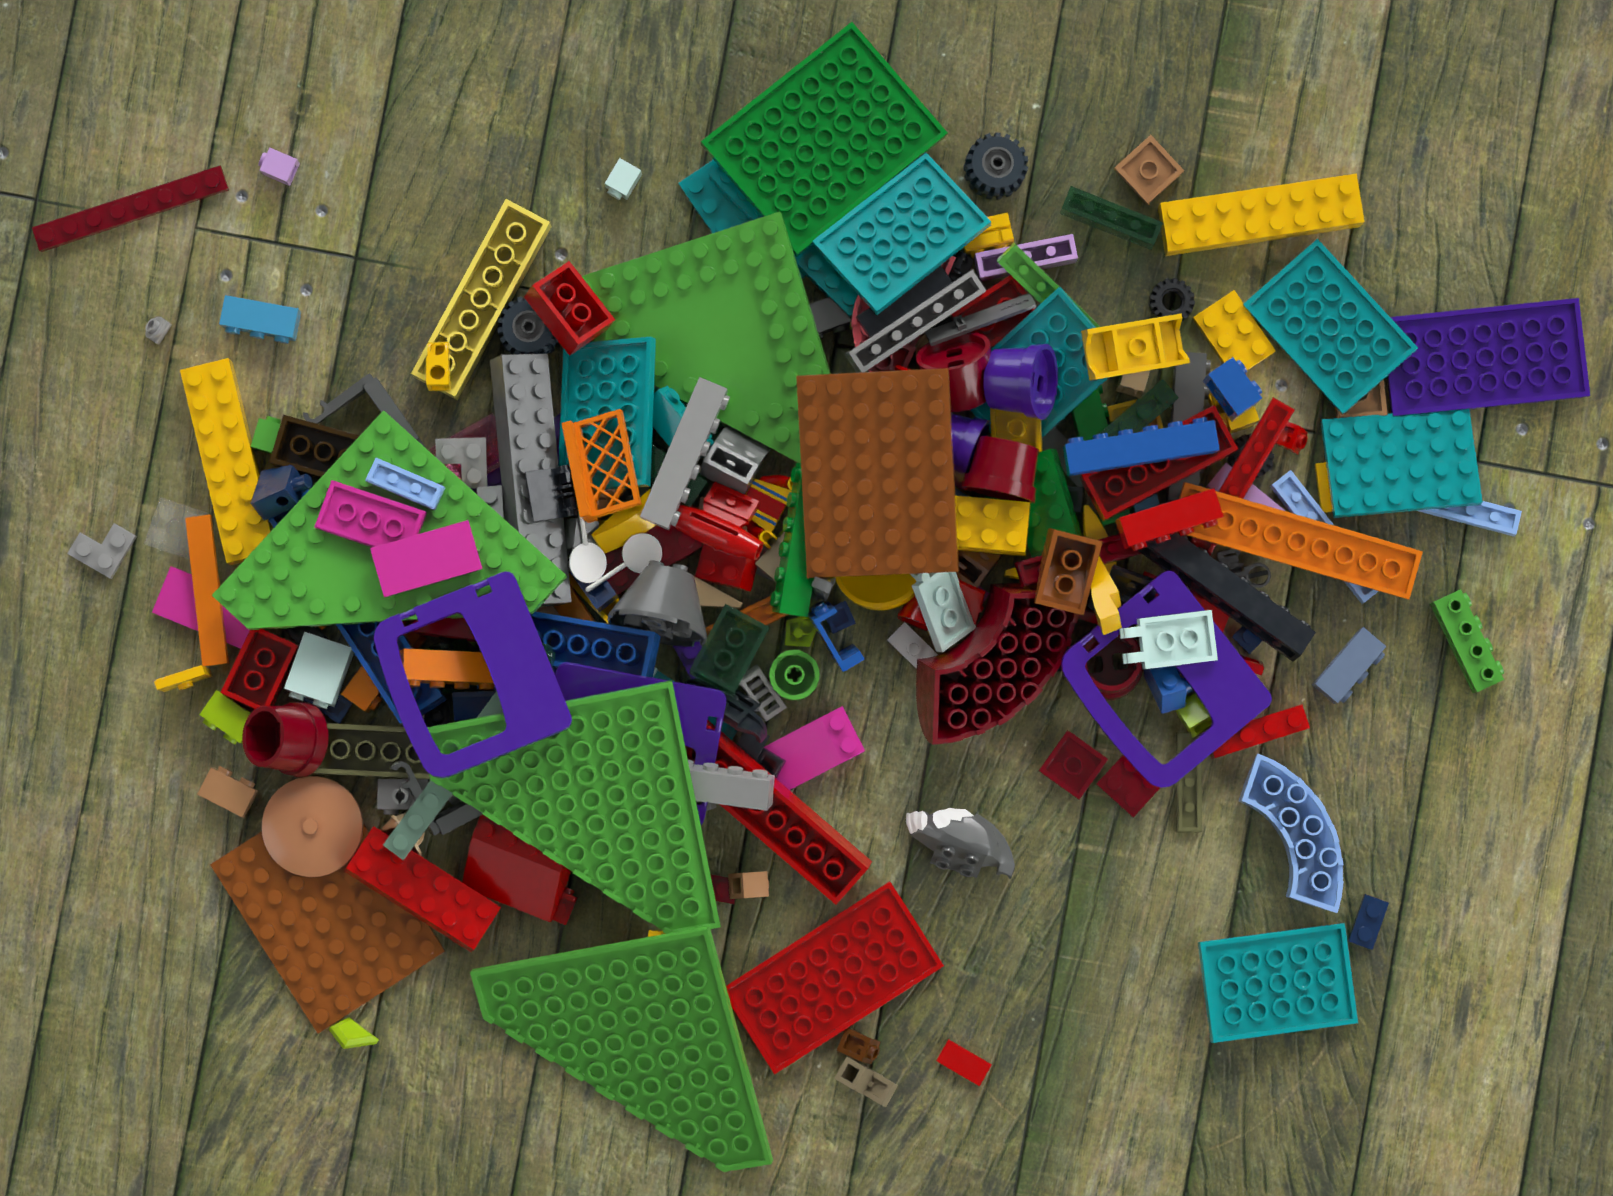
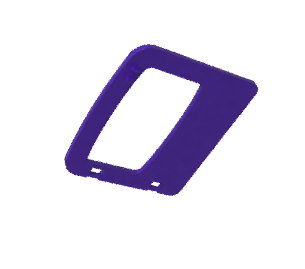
M501 572L486 580L416 606L409 611L396 614L380 622L375 630V646L395 707L424 769L433 777H451L562 732L572 724V716L517 580L511 572ZM490 585L491 593L481 597L477 596L475 590ZM461 614L470 627L490 671L503 709L506 729L500 734L445 755L439 751L418 708L406 676L397 641L404 634L451 615ZM413 615L417 616L419 622L404 627L403 619Z
M1164 571L1140 592L1117 609L1122 628H1128L1132 624L1137 625V619L1205 611L1178 575L1172 571ZM1154 589L1158 596L1147 603L1143 596ZM1214 621L1213 626L1218 660L1174 665L1205 707L1212 719V725L1166 764H1161L1129 731L1107 703L1085 669L1086 662L1120 634L1119 629L1103 635L1098 625L1063 655L1061 662L1062 673L1077 697L1115 747L1153 786L1163 788L1177 783L1271 704L1272 697L1270 692ZM1094 637L1099 644L1090 652H1087L1083 646Z
M569 662L561 663L555 674L565 701L668 681ZM673 682L685 746L693 748L696 752L694 764L715 763L726 706L725 694L717 689ZM708 716L717 717L715 730L706 728ZM708 802L696 803L701 826L705 819Z

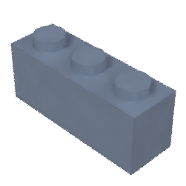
M1364 627L1360 628L1314 681L1312 686L1333 704H1337L1339 701L1344 703L1353 693L1350 690L1356 682L1358 684L1362 683L1369 673L1366 671L1372 663L1376 666L1385 656L1382 651L1386 646Z

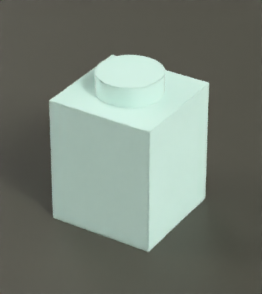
M619 158L605 182V187L609 189L607 193L618 200L621 197L628 200L642 176L641 170Z

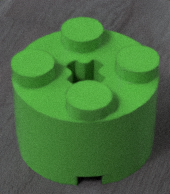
M788 650L781 653L773 661L769 672L770 683L774 691L781 698L789 701H800L809 697L816 690L820 677L816 661L809 654L800 650ZM792 669H796L797 673L801 672L802 676L798 677V682H793V679H788L787 675L791 674Z

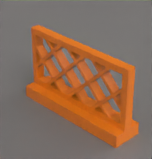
M618 409L574 423L571 420L561 423L580 518L587 523L598 521V517L642 505L623 411ZM617 418L619 425L613 434L604 429L610 419ZM593 425L597 430L589 441L584 438L582 428ZM602 431L611 436L604 449L595 444ZM615 440L623 444V450L618 457L609 453ZM592 447L602 451L595 464L588 461L587 457ZM606 455L616 460L609 472L599 467ZM620 463L627 466L628 473L623 481L613 476ZM597 470L607 475L599 488L593 485L592 478ZM611 478L621 483L613 496L604 491ZM625 486L632 490L634 500L622 502L618 499ZM603 493L611 498L606 508L598 510L597 501Z

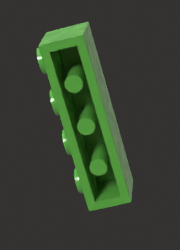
M1460 589L1430 603L1472 693H1477L1503 681L1504 669L1498 660H1494L1491 653L1494 651L1493 646L1488 638L1484 639L1481 632V629H1483L1482 623L1477 615L1473 616L1470 609L1472 603L1467 593H1462Z

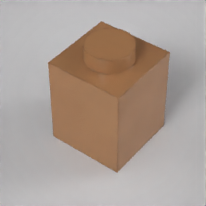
M767 871L728 874L730 899L769 896Z

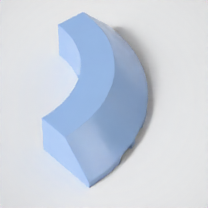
M1257 753L1246 777L1238 802L1248 805L1263 815L1282 839L1289 862V884L1286 897L1338 913L1344 882L1343 858L1341 856L1337 831L1323 803L1301 778L1278 762Z

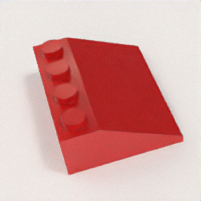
M482 814L471 838L462 883L483 896L545 921L552 922L571 870L550 859L531 844H527L512 834L511 831Z

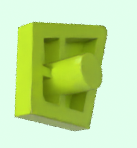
M809 617L787 620L785 646H811L817 630Z
M350 1017L329 1028V1031L343 1049L374 1045L379 1041L378 1038Z

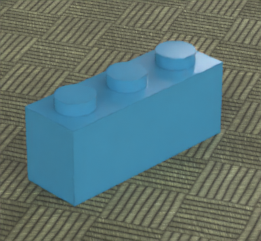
M225 295L219 325L225 328L226 333L240 335V331L250 333L249 336L253 338L264 339L265 336L274 337L276 342L288 344L289 340L296 341L301 311L298 308Z

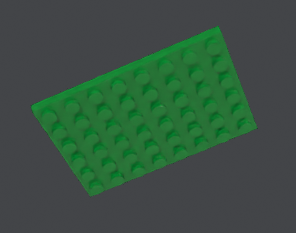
M851 22L704 138L700 145L762 217L781 212L793 253L797 257L812 245L814 239L945 138L948 132L855 24Z

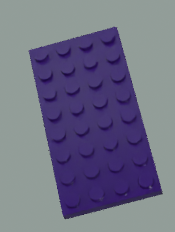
M1579 298L1390 317L1418 347L1411 356L1387 376L1390 407L1393 416L1477 409L1590 396Z

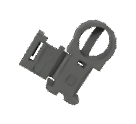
M1227 549L1217 552L1219 562L1226 564L1230 571L1237 576L1247 579L1252 587L1261 588L1269 583L1271 572L1265 564L1256 562L1243 566V563H1239L1238 559L1240 551ZM1236 553V555L1224 557V555ZM1256 566L1264 567L1266 569L1263 571L1249 574L1250 570H1252V568ZM1268 575L1266 581L1262 584H1255L1250 581L1252 578Z

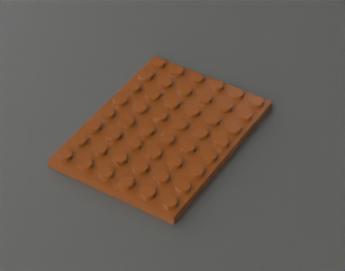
M949 368L796 376L807 578H815V576L819 578L958 572Z
M364 823L363 836L360 846L369 833V830L367 829ZM261 831L210 864V866L317 1034L445 952L444 947L430 926L345 873L344 871L349 862L341 869L325 876L305 877L293 874L282 868L271 857L265 846Z

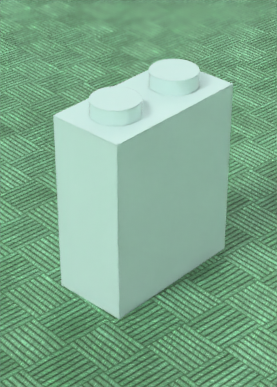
M304 632L284 687L286 691L290 692L289 697L303 701L304 697L314 700L313 705L323 709H327L328 705L335 707L354 654L351 647Z

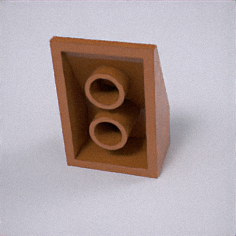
M1049 528L1042 552L1034 603L1084 615L1102 541Z

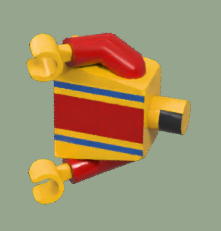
M768 475L762 476L759 480L754 479L745 494L760 501L755 515L750 523L745 525L747 532L761 540L768 549L771 546L767 541L770 538L777 540L773 531L787 506V497L792 490L793 482H791V477Z

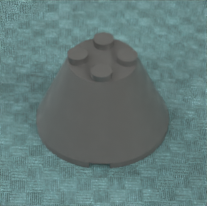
M650 560L648 566L645 567L609 612L607 618L611 625L655 632L661 636L660 644L694 647L695 642H700V645H704L707 640L695 578L687 572L688 568L679 564L669 567L664 566L662 562Z

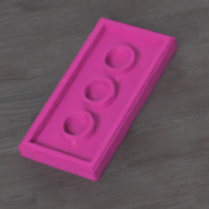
M331 480L314 528L369 547H376L420 534L427 512Z
M469 520L370 548L384 597L483 569Z
M170 566L152 613L198 631L192 574ZM222 605L226 642L242 648L250 630Z

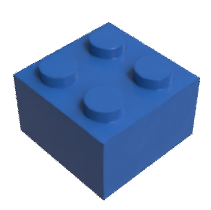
M1234 357L1213 370L1203 380L1231 421L1248 411L1262 399L1260 395L1262 393L1261 388L1254 380L1252 382L1245 374L1247 373L1246 367L1240 360L1236 361Z

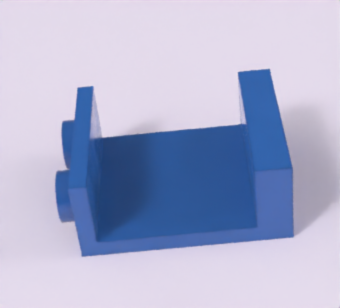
M821 601L810 608L811 612L808 613V617L836 665L844 672L865 660L860 650L854 644L840 652L836 651L820 622L837 613V610L829 601L826 603Z

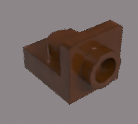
M847 1028L837 1051L871 1065L879 1055L881 1042Z

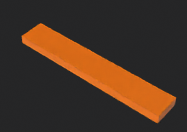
M212 515L187 517L185 521L202 666L229 664L222 604L212 596L220 587Z

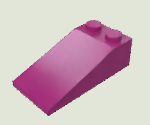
M843 706L764 747L786 760L776 779L789 790L865 752Z

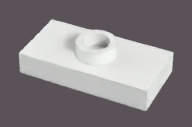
M905 622L887 640L916 669L917 659L938 655Z

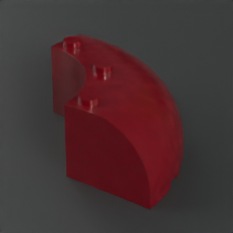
M1020 583L991 584L984 614L970 635L945 653L929 658L917 659V711L920 726L927 741L932 745L961 741L974 735H981L996 725L1004 724L1013 718L1015 713L1020 711L1025 705L1028 706L1042 692L1043 686L1050 677H1053L1062 662L1061 659L1067 647H1070L1071 636L1075 623L1077 624L1079 614L1034 603L1037 584L1023 588Z

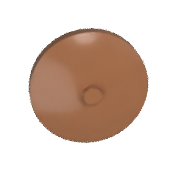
M318 776L298 778L283 785L269 800L262 819L263 840L271 857L285 870L305 877L325 876L341 869L357 852L363 836L362 812L354 796L338 782Z

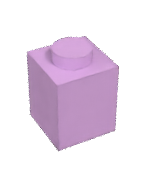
M270 147L267 153L264 152L259 161L260 171L263 175L288 186L291 185L300 165L297 159Z

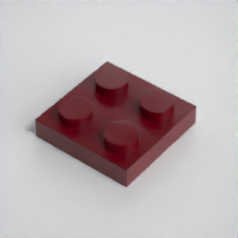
M1067 730L1038 771L1080 800L1108 761V758Z
M1123 755L1096 783L1132 818L1160 789V787L1151 785Z

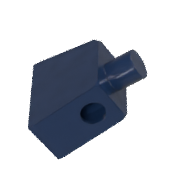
M292 465L263 470L260 473L250 504L264 521L292 509L301 500L303 491L312 488V479L308 474L300 475Z

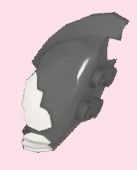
M954 808L939 810L930 815L924 811L907 813L906 824L910 835L934 851L930 861L931 864L936 865L940 869L957 871L965 877L973 876L976 878L981 867H997L996 875L1004 874L1009 879L1012 878L1015 864L1011 849L1001 832L979 814L974 816L966 809Z

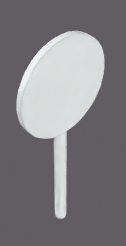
M579 515L583 543L576 546L571 552L569 568L577 580L584 583H592L600 579L604 574L607 564L606 556L598 545L588 543L585 520L580 518Z
M638 533L631 536L623 546L622 557L624 562L586 587V592L591 591L626 566L634 572L641 573L648 566L650 560L660 562L662 548L659 541L646 533Z

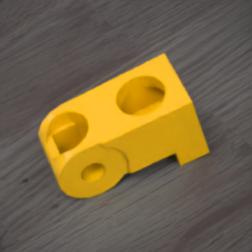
M428 342L426 356V385L428 391H451L449 342Z

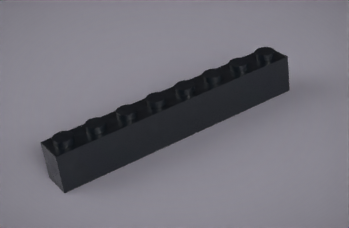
M1179 533L1170 535L1171 540L1156 544L1155 540L1146 542V548L1137 550L1165 571L1176 573L1187 587L1292 662L1302 655L1316 633L1307 622L1298 620L1291 615L1286 607L1277 605L1270 599L1268 594L1252 587L1247 579L1231 572L1226 564L1213 559L1205 549L1192 544L1185 535L1180 537Z

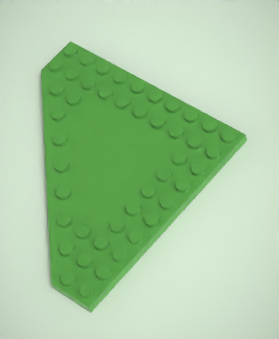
M781 212L582 276L615 319L606 332L591 342L641 337L655 338V386L659 388L668 386L674 389L680 399L687 403L691 398L699 377L727 388V396H730V400L725 411L720 409L717 419L790 459L801 463L796 376L831 373Z
M383 410L212 596L249 630L295 628L298 626H330L333 624H365L368 622H382L396 614L404 613L416 606L505 571L511 572L515 576L530 614H534L567 578V575ZM375 458L444 486L445 490L436 510L434 511L366 482V477ZM331 480L426 511L427 515L420 534L469 520L483 569L384 597L370 550L372 547L314 528ZM490 585L475 590L478 597L492 592ZM454 614L446 618L453 619L464 617L461 614ZM413 615V616H411V617H408V618H406V619H403V620H416V621H418L416 615Z
M672 680L567 700L566 704L572 716V724L568 729L451 777L437 778L429 774L432 782L450 791L452 795L466 804L473 806L482 812L483 815L498 825H502L527 844H531L550 859L558 864H562L571 870L573 874L587 883H591L616 902L623 904L639 917L660 928L662 932L667 934L710 926V929L721 927ZM504 713L428 727V730L439 751L446 755L502 733L506 729Z
M710 926L471 970L470 975L482 1017L485 1021L498 1025L505 1030L507 1035L520 1043L524 1042L531 1046L540 1056L551 1063L554 1061L564 1067L565 1071L581 1082L583 1080L596 1088L595 1091L611 1101L614 1099L626 1107L625 1110L641 1120L644 1118L656 1126L655 1129L671 1139L674 1137L685 1144V1148L701 1158H707L716 1164V1168L723 1172L772 1164L773 1157Z

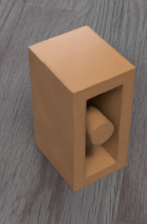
M219 766L218 770L210 768L197 795L240 817H246L259 790L253 788L255 783L241 777L240 781L231 777L233 772L222 766Z

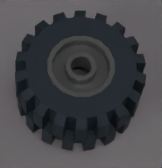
M995 132L994 136H991L989 133L983 139L981 137L977 139L975 144L971 146L965 158L964 171H966L964 177L966 181H970L969 187L972 190L974 188L978 190L977 195L981 196L983 193L987 195L986 199H992L993 196H996V200L1002 199L1004 195L1008 197L1012 195L1013 191L1016 192L1023 182L1028 171V156H1024L1026 150L1024 147L1020 148L1018 146L1020 142L1017 139L1014 141L1010 140L1011 135L1006 134L1005 137H1001L999 132Z
M522 296L518 297L517 301L514 303L511 301L506 309L503 308L502 316L498 319L499 328L497 329L500 340L507 352L509 351L511 355L548 354L555 350V345L559 344L558 340L526 299H523Z

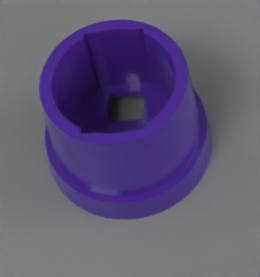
M1049 344L1030 345L1028 348L994 349L984 371V394L988 406L996 410L1024 413L1027 417L1041 420L1047 418L1051 413L1058 386L1057 360L1052 347Z
M951 413L955 487L964 491L965 489L961 488L966 473H969L979 437L988 436L990 420L979 417L971 419Z

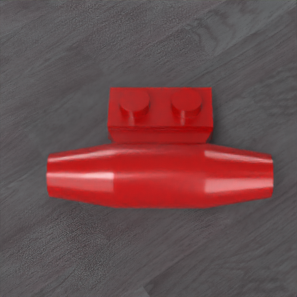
M714 482L703 500V510L679 505L677 511L681 512V515L674 527L692 539L724 553L755 561L760 556L764 545L761 540L742 528L750 523L759 508L760 501Z

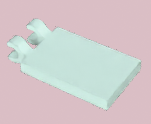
M956 572L910 574L917 581L912 585L936 652H944L976 628L961 591Z
M1212 610L1137 619L1138 627L1119 629L1120 639L1139 637L1141 651L1122 654L1123 664L1142 662L1143 669L1218 660Z

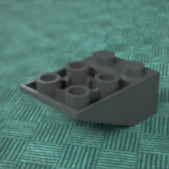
M726 425L704 458L700 475L742 494H746L772 448Z

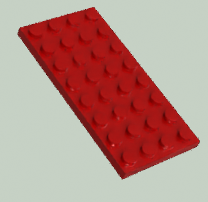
M889 881L726 985L731 1007L775 1075L933 974L944 965Z

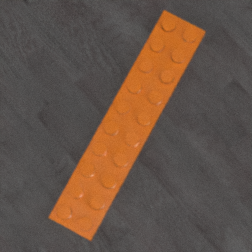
M1183 482L1179 499L1210 489ZM1216 491L1224 517L1217 520L1218 525L1204 529L1203 525L1194 527L1195 532L1187 535L1407 600L1410 599L1423 553L1420 550Z

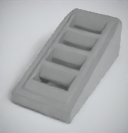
M757 664L737 677L738 682L747 695L758 703V699L770 691L771 695L760 702L759 712L765 721H768L787 708ZM759 675V678L757 680H755L749 685L746 684L748 681ZM763 683L765 684V687L757 691L755 694L752 693V690H754ZM773 700L777 701V704L769 708L767 711L763 709V707L771 703Z

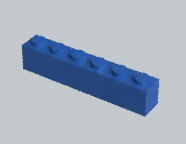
M1207 417L1193 419V424L1183 425L1182 421L1168 423V428L1158 429V425L1143 427V432L1133 433V429L1118 431V436L1108 437V433L1093 435V440L1084 441L1083 437L1068 439V444L1063 446L1067 476L1217 453L1220 449L1215 420L1208 421Z

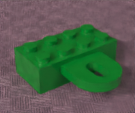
M1057 449L1038 452L1034 481L1036 498L1035 503L1030 504L1027 543L1032 558L1042 555L1049 528L1083 536ZM985 496V498H988V499H997V498Z

